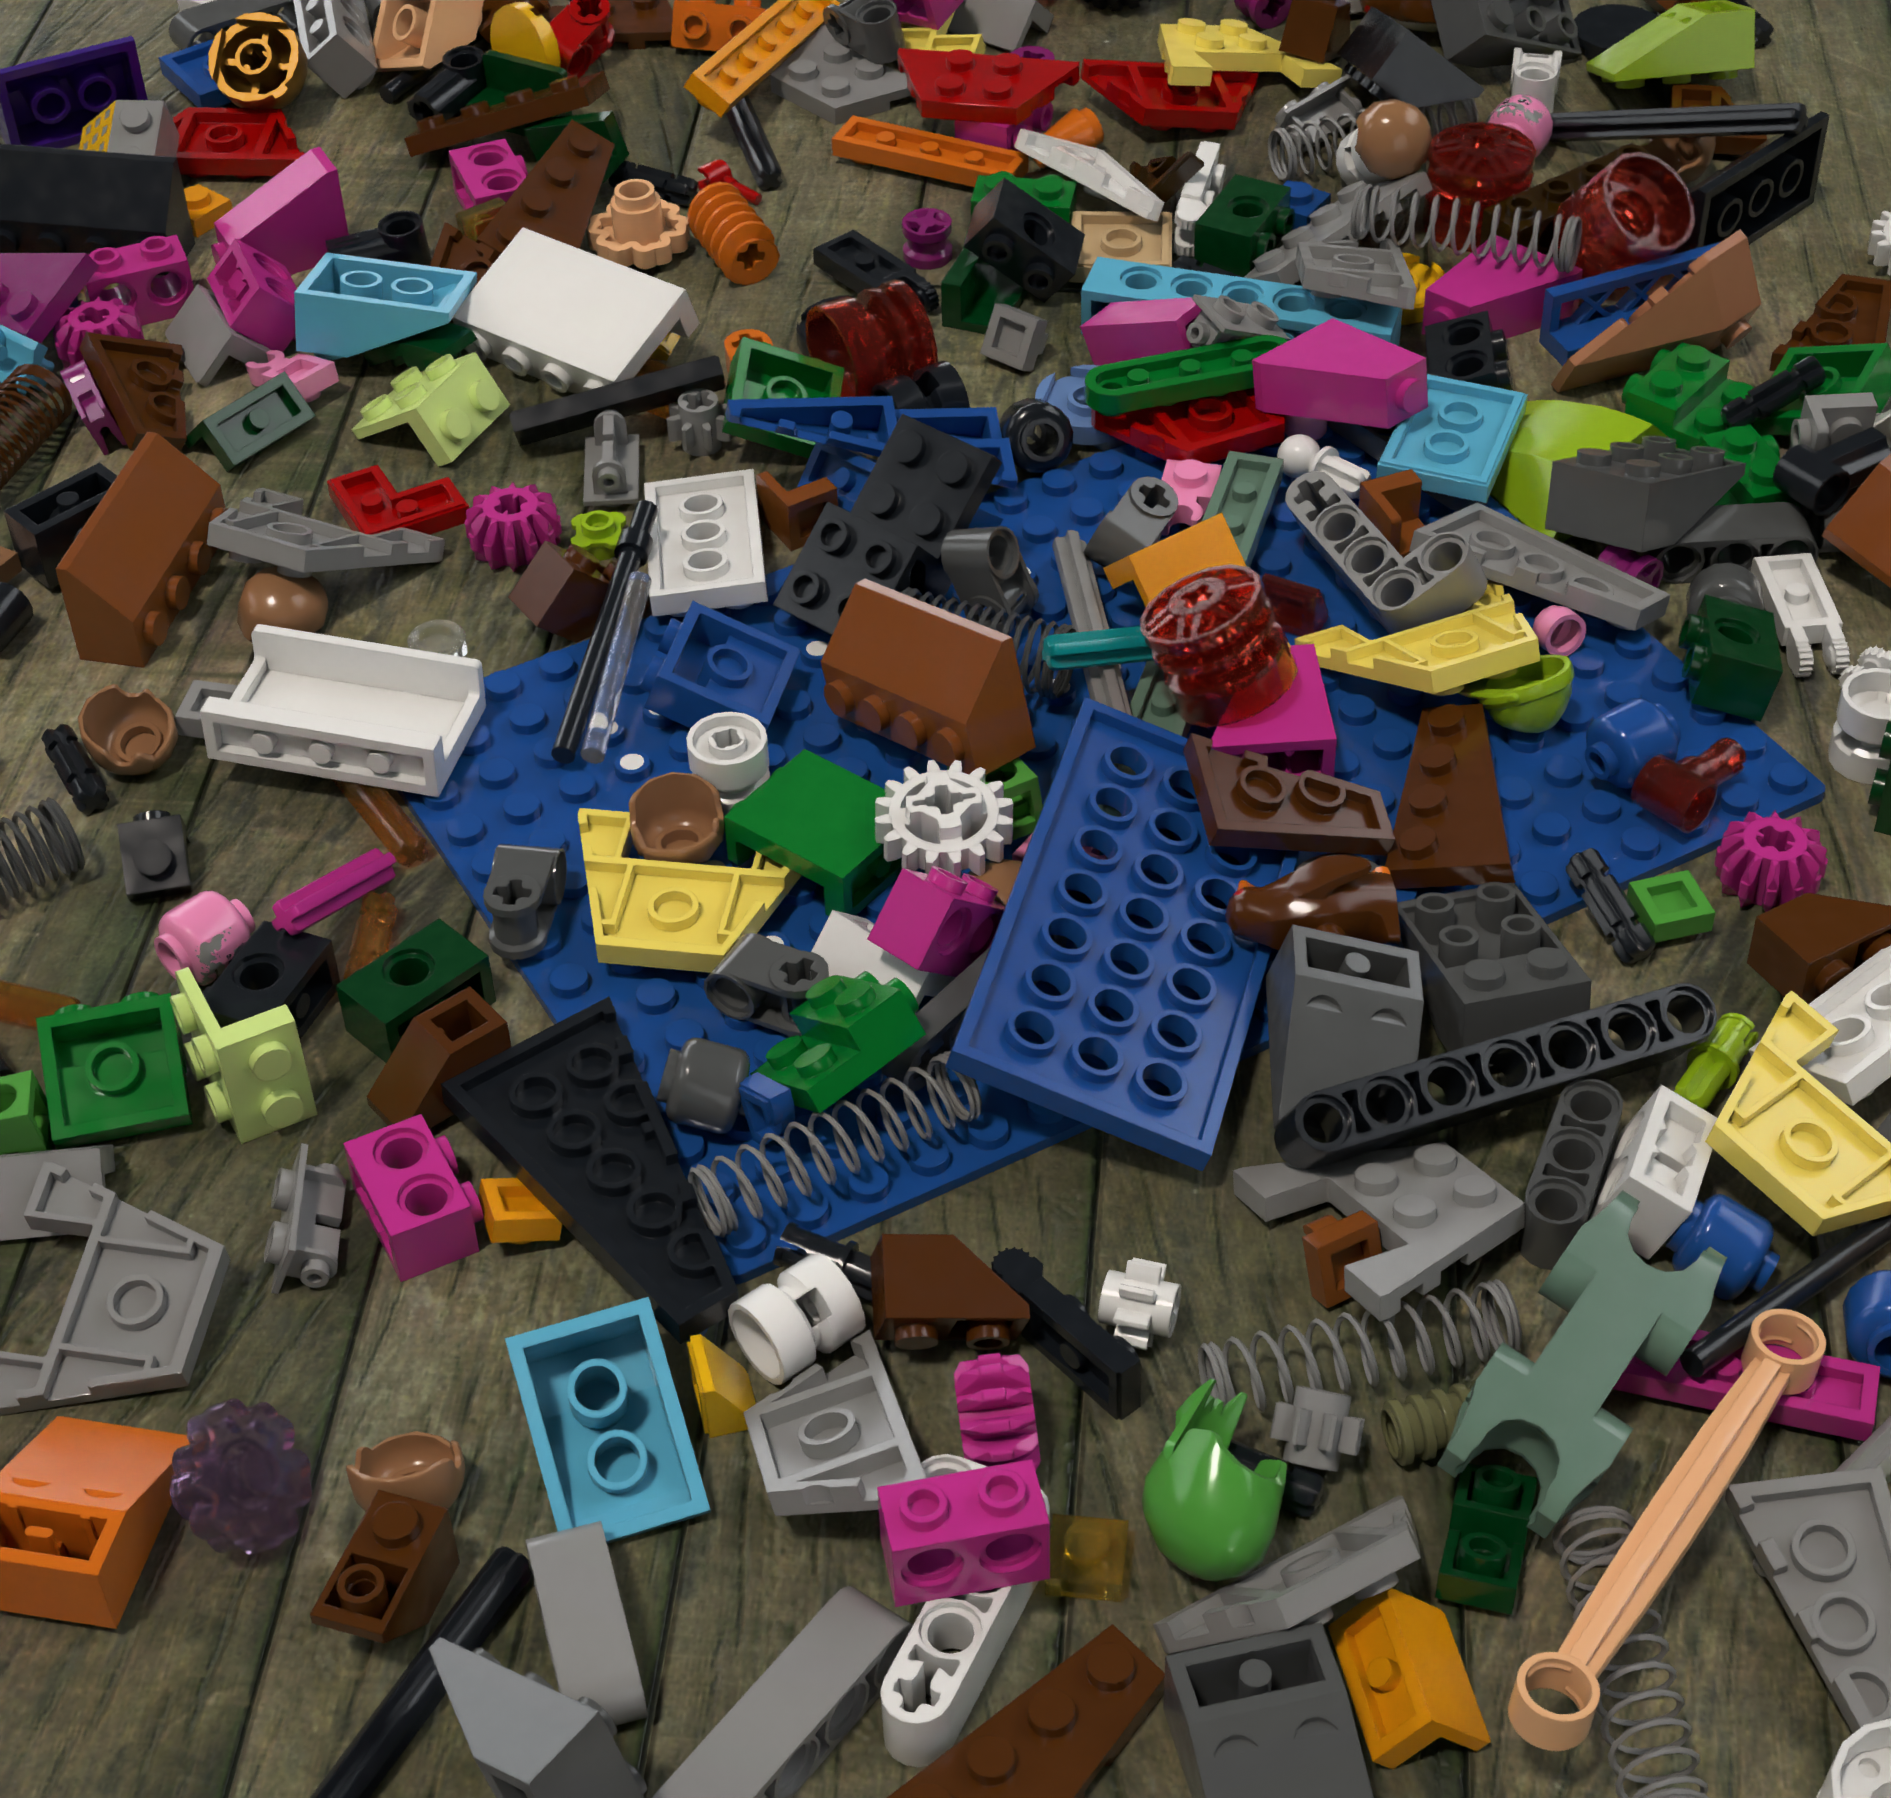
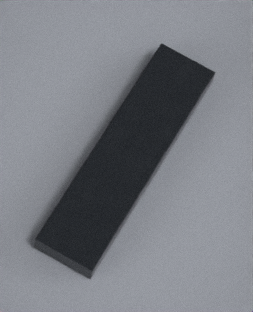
M713 355L512 411L509 417L520 446L594 426L596 416L606 409H614L623 417L663 407L670 403H677L679 396L691 389L702 388L713 392L726 389L724 373L719 356Z

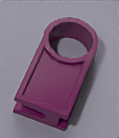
M85 359L61 370L60 374L76 409L104 456L109 454V451L101 434L103 427H108L111 433L123 445H126L127 443Z

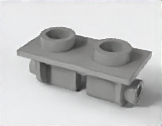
M1346 74L1331 84L1325 81L1319 84L1303 100L1299 102L1296 100L1289 101L1277 113L1275 117L1277 125L1275 128L1281 127L1286 129L1289 125H1296L1301 129L1308 120L1314 121L1319 125L1325 117H1332L1337 121L1342 113H1350L1354 117L1356 112L1362 108V104L1357 98L1351 97L1344 90L1351 77ZM1345 117L1339 124L1345 129L1352 124V120ZM1328 121L1321 127L1327 138L1331 132L1333 133L1335 125ZM1309 125L1305 128L1304 133L1308 137L1311 146L1314 147L1317 128ZM1290 130L1288 133L1294 141L1296 152H1298L1299 132L1297 130ZM1279 134L1277 137V142L1281 140V136ZM1320 134V143H1321V142H1323L1324 140H1323L1322 135ZM1302 138V153H1304L1308 149Z
M1194 294L1191 298L1202 310L1186 331L1187 339L1193 348L1259 335H1274L1288 341L1291 340L1276 324L1279 318L1275 312L1258 301L1247 304L1236 302L1224 295L1213 298Z
M606 409L594 419L595 436L585 437L583 505L617 507L622 504H636L639 502L640 437L639 434L628 435L625 418L614 409Z
M301 1144L291 1170L280 1168L273 1188L271 1208L281 1210L280 1222L273 1221L265 1246L264 1262L275 1264L271 1293L274 1294L279 1293L285 1276L300 1278L304 1285L318 1288L325 1286L329 1279L337 1272L341 1230L316 1225L315 1223L339 1227L342 1220L347 1183L344 1176L341 1175L340 1169L333 1164L307 1165L308 1144Z

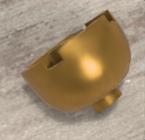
M264 12L247 13L235 18L238 23L231 26L226 32L221 29L212 42L208 53L209 72L212 79L216 82L222 94L240 108L251 110L281 109L289 105L301 92L308 74L307 56L297 34L278 16Z

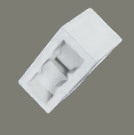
M1661 1084L1620 1132L1589 1220L1608 1206L1622 1190L1639 1200L1638 1210L1631 1220L1628 1236L1633 1251L1649 1260L1692 1213L1713 1149L1705 1141L1718 1118Z

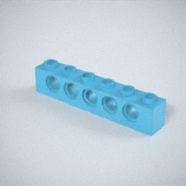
M1097 257L1081 289V325L1111 302L1190 298L1194 294L1213 298L1224 295L1236 302L1251 304L1253 301H1258L1266 305L1278 316L1279 320L1276 324L1290 339L1334 318L1397 346L1400 343L1402 308L1343 296L1340 298L1316 297L1310 294V290L1303 289L1299 285Z

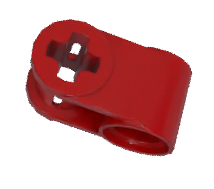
M571 0L549 23L557 39L561 57L560 67L567 71L568 76L577 75L578 79L583 77L588 68L613 45L615 31L612 24L608 22L611 14L609 0Z

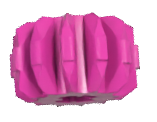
M100 296L91 302L79 300L77 307H68L54 326L53 332L59 359L62 360L64 368L84 359L79 348L86 332L145 340L140 318L136 315L134 306L123 305L119 298L103 301Z
M512 482L508 488L504 489L491 486L489 495L473 497V507L466 510L465 528L471 550L474 551L476 560L488 561L491 569H498L505 565L510 566L512 571L515 572L518 566L530 564L544 541L555 545L561 543L560 534L562 533L560 516L557 515L556 505L553 503L551 494L539 492L535 484L524 488H517L515 483Z
M1774 810L1769 817L1763 818L1755 812L1749 811L1743 822L1731 821L1727 830L1723 833L1722 842L1717 847L1714 865L1717 867L1715 875L1720 878L1722 883V893L1739 896L1741 908L1756 904L1762 906L1764 912H1767L1773 907L1780 906L1805 893L1816 894L1819 891L1821 878L1825 876L1828 863L1826 858L1827 849L1820 842V831L1802 828L1801 817H1795L1790 820L1782 819Z
M999 1352L978 1355V1359L959 1362L954 1372L964 1458L987 1467L1033 1459L1035 1470H1037L1041 1459L1029 1368L1026 1361L1019 1354L1000 1356Z

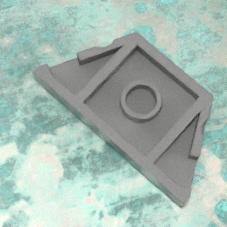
M1388 238L1380 242L1379 249L1358 247L1359 242L1355 240L1298 242L1295 263L1302 288L1310 290L1311 295L1321 298H1340L1343 296L1414 310L1417 288L1400 247L1396 246L1392 239Z
M870 1330L861 1332L849 1340L854 1355L826 1375L823 1367L814 1364L793 1378L786 1388L768 1395L743 1412L775 1516L879 1510L877 1487L926 1478Z
M1398 1495L1154 1623V1629L1164 1652L1170 1654L1319 1622L1323 1625L1334 1616L1330 1606L1353 1594L1356 1599H1365L1390 1589L1399 1582L1396 1571L1421 1558L1415 1522L1404 1497Z

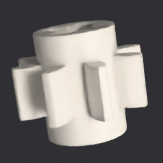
M1133 1257V1260L1127 1261L1126 1273L1114 1270L1108 1271L1099 1302L1098 1322L1116 1326L1114 1336L1124 1338L1133 1348L1147 1350V1347H1152L1154 1335L1168 1338L1172 1336L1179 1312L1181 1284L1164 1281L1167 1264Z

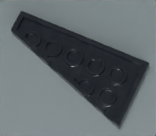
M610 997L585 1008L441 1083L443 1103L637 1300L649 1297L655 1319L680 1344L689 1340L690 1336L697 1335L728 1317L730 1305L739 1299L737 1286L712 1230H709L698 1208L697 1195L692 1184L688 1183V1179L686 1180L683 1174L676 1147L647 1081H643L634 1062L633 1049L627 1036H623L616 1019V1011Z

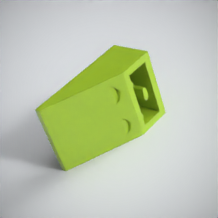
M1727 0L1676 4L1586 63V71L1601 76L1602 82L1616 83V88L1620 89L1644 87L1645 79L1662 78V83L1664 84L1691 82V74H1709V79L1716 80L1737 78L1738 70L1755 68V9Z

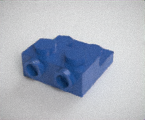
M692 601L683 622L671 618L657 650L667 655L665 660L654 655L640 685V689L650 693L644 708L689 728L700 719L714 713H744L758 719L767 731L801 649Z

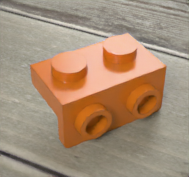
M674 0L671 45L677 48L719 51L767 9L761 8V0H734V5L716 4V0Z

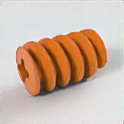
M717 182L700 190L690 203L687 213L688 226L694 237L698 239L701 246L706 249L708 255L722 270L725 277L733 283L745 286L758 283L768 277L775 269L780 258L778 248L774 244L775 238L770 228L764 224L762 218L756 214L754 208L749 205L740 191L732 184Z

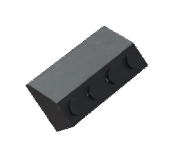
M1373 6L1337 53L1348 61L1343 71L1381 101L1397 99L1420 108L1478 98L1485 90L1416 35Z
M1821 111L1809 117L1807 127L1803 128L1800 133L1773 136L1751 151L1746 152L1726 167L1716 171L1691 189L1686 190L1664 206L1654 210L1649 214L1644 227L1646 240L1643 259L1651 261L1722 242L1740 229L1747 236L1748 243L1751 244L1814 203L1830 115Z
M0 144V253L90 254L99 248H119L141 243L144 239L152 236L168 237L172 235L178 236L186 257L194 247L195 239L177 157ZM162 272L158 275H167L169 272Z

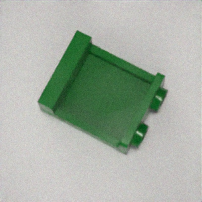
M806 749L802 750L786 765L776 769L767 781L744 800L737 802L730 809L729 813L724 816L729 861L740 866L757 851L824 887L825 913L830 916L832 910L856 916L898 878L902 870V858L887 862L884 858V844L876 843L875 801L876 798L885 797V789Z

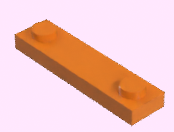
M854 115L832 137L833 156L851 159L857 164H873L975 187L978 175L988 176L1000 171H1006L1017 178H1023L1029 171L1028 155L1023 152Z

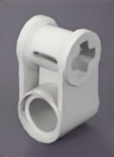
M1514 47L1510 81L1511 97L1515 95L1532 96L1541 101L1550 114H1552L1555 94L1558 92L1562 51L1555 50L1552 55L1523 53L1522 48Z

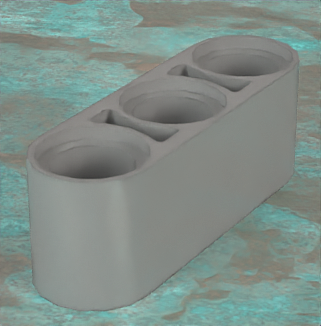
M601 1521L525 1539L559 1693L576 1701L581 1697L592 1699L610 1715L615 1725L647 1718L648 1713L640 1674Z

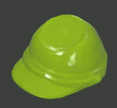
M1540 655L1539 662L1519 667L1518 672L1511 677L1503 679L1484 678L1464 684L1465 688L1459 694L1477 699L1487 709L1493 721L1504 728L1524 733H1539L1550 730L1565 712L1572 694V680L1575 676L1574 668L1568 656Z

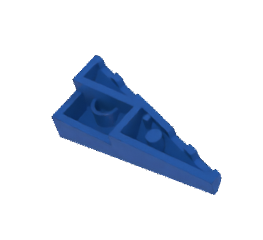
M893 396L728 400L726 419L729 422L880 457L901 415L904 414L988 452L999 459L1002 464L991 484L1015 489L1018 482L1009 438H1002L996 407L895 409Z

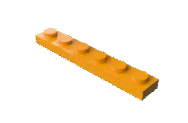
M837 0L776 1L690 75L683 87L695 96L701 106L713 111L719 117L724 116L785 62L825 23L823 19V9L831 4L838 6L840 3Z

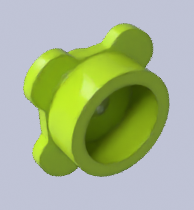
M595 510L575 516L571 520V527L576 531V535L571 538V544L585 549L599 561L615 557L614 550L622 527L627 523L626 516L620 512H607L604 510Z

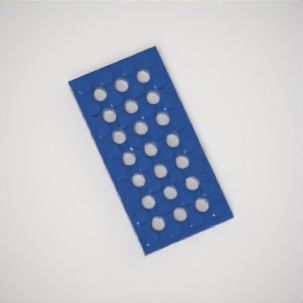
M1085 697L1064 748L945 1067L1203 1172L1212 1156L1271 951V947L1261 943L1245 941L1235 936L1226 922V909L1231 896L1237 891L1241 880H1246L1255 887H1263L1277 881L1294 871L1299 851L1209 846L1183 752L1188 738ZM1118 763L1130 767L1136 775H1129L1123 773L1120 770H1118L1113 764ZM1172 787L1187 790L1193 795L1194 799L1180 796ZM1098 805H1108L1115 808L1121 813V817L1105 813ZM1158 829H1167L1174 832L1180 837V841L1166 838ZM1082 847L1098 849L1106 855L1107 860L1090 856ZM1217 853H1226L1238 860L1239 865L1225 862ZM1142 871H1151L1159 874L1166 880V884L1151 881ZM1066 891H1079L1087 895L1091 899L1092 904L1078 902L1070 897ZM1203 895L1220 899L1225 903L1226 909L1211 905L1204 899ZM1127 915H1137L1145 918L1152 924V929L1137 926ZM1050 935H1061L1070 939L1076 945V949H1067L1059 946L1051 939ZM1195 939L1206 943L1212 948L1213 954L1197 950L1191 945L1189 940ZM1112 960H1123L1130 963L1137 969L1138 974H1128L1121 971L1113 964ZM1033 981H1045L1054 985L1060 991V996H1051L1041 992L1034 985ZM1174 985L1190 987L1197 992L1199 1000L1189 999L1181 995ZM1106 1006L1116 1010L1122 1016L1123 1021L1117 1022L1105 1018L1096 1007ZM1016 1029H1031L1043 1038L1044 1043H1030L1024 1040L1017 1033ZM1167 1031L1178 1035L1184 1041L1185 1047H1176L1169 1044L1161 1037L1159 1032ZM1079 1054H1092L1099 1057L1106 1063L1108 1070H1098L1088 1066ZM1153 1079L1163 1083L1169 1088L1171 1096H1162L1154 1093L1146 1086L1143 1080Z

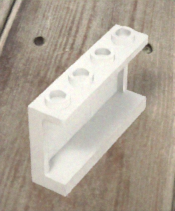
M523 227L469 293L452 318L454 324L473 330L477 338L476 341L464 348L469 354L476 352L480 360L489 358L504 364L510 371L519 376L528 374L545 381L556 391L565 393L568 390L575 394L634 378L669 331L689 338L700 324L686 289Z
M257 624L251 633L254 660L231 698L223 699L209 696L200 710L207 757L210 759L439 797L486 708L482 663L477 659Z

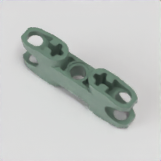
M1623 1190L1599 1214L1581 1226L1541 1286L1538 1293L1569 1314L1538 1360L1534 1363L1506 1343H1501L1459 1408L1450 1440L1437 1464L1438 1467L1455 1478L1458 1473L1464 1471L1472 1459L1484 1450L1505 1449L1522 1456L1535 1470L1541 1487L1537 1505L1529 1517L1527 1527L1544 1539L1574 1507L1589 1497L1634 1429L1601 1407L1633 1356L1665 1377L1668 1375L1710 1311L1713 1294L1722 1268L1727 1260L1726 1256L1709 1246L1707 1250L1701 1253L1697 1261L1683 1271L1664 1272L1647 1265L1633 1251L1628 1236L1631 1220L1638 1210L1640 1201Z

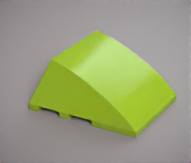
M1562 400L1527 401L1526 411L1490 496L1496 498L1522 524L1524 523L1526 526L1564 543L1572 535L1545 529L1553 461L1576 457L1577 450L1581 448L1609 450L1610 443L1612 442L1641 444L1642 437L1667 436L1649 422L1606 407Z

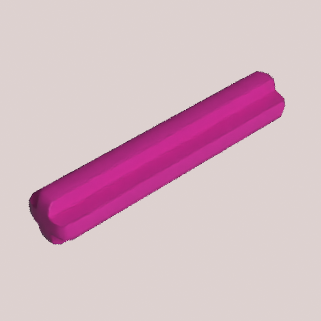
M377 848L371 849L276 901L272 907L276 918L272 920L273 927L277 931L285 929L290 935H297L391 882L396 875L392 868V865L396 863L395 856L391 852L383 854Z

